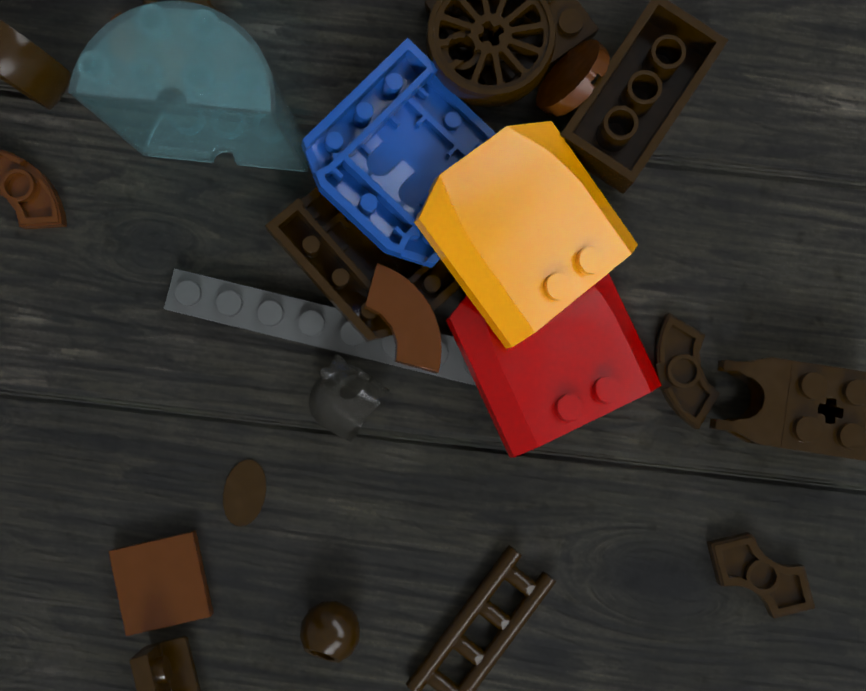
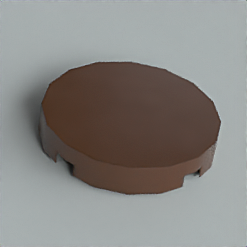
M590 39L580 43L566 53L554 65L540 85L536 96L537 107L547 116H552L553 114L555 117L566 115L577 108L592 94L595 86L591 82L596 75L599 74L603 77L606 74L610 62L608 50L599 41Z

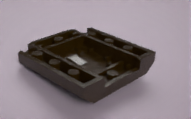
M317 187L301 200L297 198L265 225L268 233L366 342L392 336L391 329L379 315L364 308L377 263L407 278L424 295L433 311L461 287L441 259L432 268L385 254L318 191Z

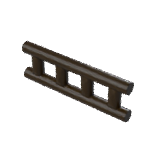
M508 545L406 682L407 687L411 691H422L426 684H428L436 691H476L554 586L556 580L544 571H542L536 581L531 579L515 566L522 557V554ZM504 580L525 595L510 616L489 601ZM478 614L499 629L485 650H482L463 635ZM452 649L473 664L459 685L438 670Z

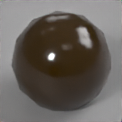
M337 601L321 602L309 609L301 622L300 639L304 651L317 658L336 663L352 655L360 639V626L357 615L349 606Z

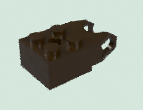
M774 357L745 362L732 360L718 361V371L727 372L747 385L751 401L748 409L736 418L710 419L709 428L726 431L745 443L866 461L865 371ZM819 404L822 406V414L818 413Z

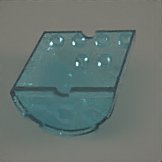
M160 1L144 4L130 9L108 22L93 36L80 54L70 79L68 92L143 156L214 163V159L218 154L229 152L234 155L235 162L239 166L308 172V162L301 146L304 137L261 49L243 27L225 14L213 8L186 1Z

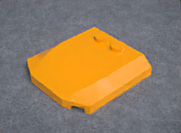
M552 121L506 126L434 179L428 191L429 195L414 221L420 232L506 349L514 347L537 332L628 258L638 246L633 236L568 143L560 135L561 133Z

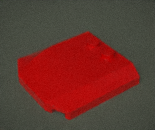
M609 273L537 332L511 348L506 349L467 295L446 319L510 458L553 441L662 386Z

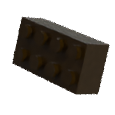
M651 0L610 60L606 74L603 77L599 76L594 84L595 88L592 90V94L581 103L560 135L565 139L587 171L624 194L635 182L729 39L668 0Z

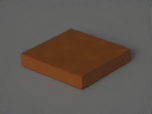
M196 530L108 551L126 636L204 619L214 614Z

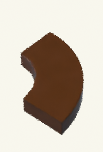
M0 150V195L5 197L16 211L19 227L23 229L67 227L62 201L50 180L31 163L15 154Z
M377 263L364 308L379 315L390 327L396 344L394 362L436 374L439 373L442 353L441 336L430 304L418 288L407 278Z

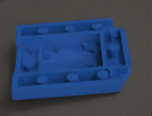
M407 38L302 139L301 146L318 191L385 254L432 268L440 258L415 225V218L429 195L428 191L434 179L496 133L458 96L441 83L436 76L437 69L433 61Z

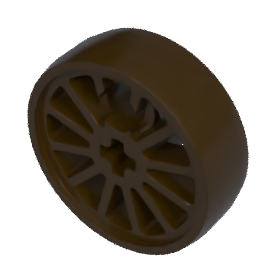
M437 0L427 21V57L433 61L437 69L436 76L441 83L463 102L484 108L509 105L529 94L541 82L551 63L556 43L555 23L546 0H500L494 14L490 12L488 0H477L480 1L482 16L468 3L472 0ZM507 3H513L518 6L506 18L502 17ZM460 10L471 23L451 17L450 15ZM524 16H526L528 19H531L533 22L531 24L512 27ZM444 28L455 31L446 39L439 38ZM537 35L540 47L517 39ZM488 36L491 41L498 39L497 45L492 46L489 41L482 42L483 37ZM457 47H464L472 53L473 57L469 61L464 62V60H452L449 53ZM512 52L535 60V63L530 69H525ZM504 61L518 78L504 83L500 62ZM484 66H492L495 85L478 83ZM473 74L471 80L465 79L466 77H469L470 75Z
M0 20V79L44 108L51 110L58 104L69 88L73 74L36 44Z

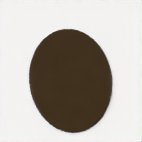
M248 459L239 462L232 469L225 483L223 492L224 511L228 520L235 526L242 527L250 524L258 516L264 504L266 478L262 467L254 460Z

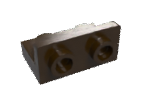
M180 636L147 645L129 659L137 691H201L187 636Z

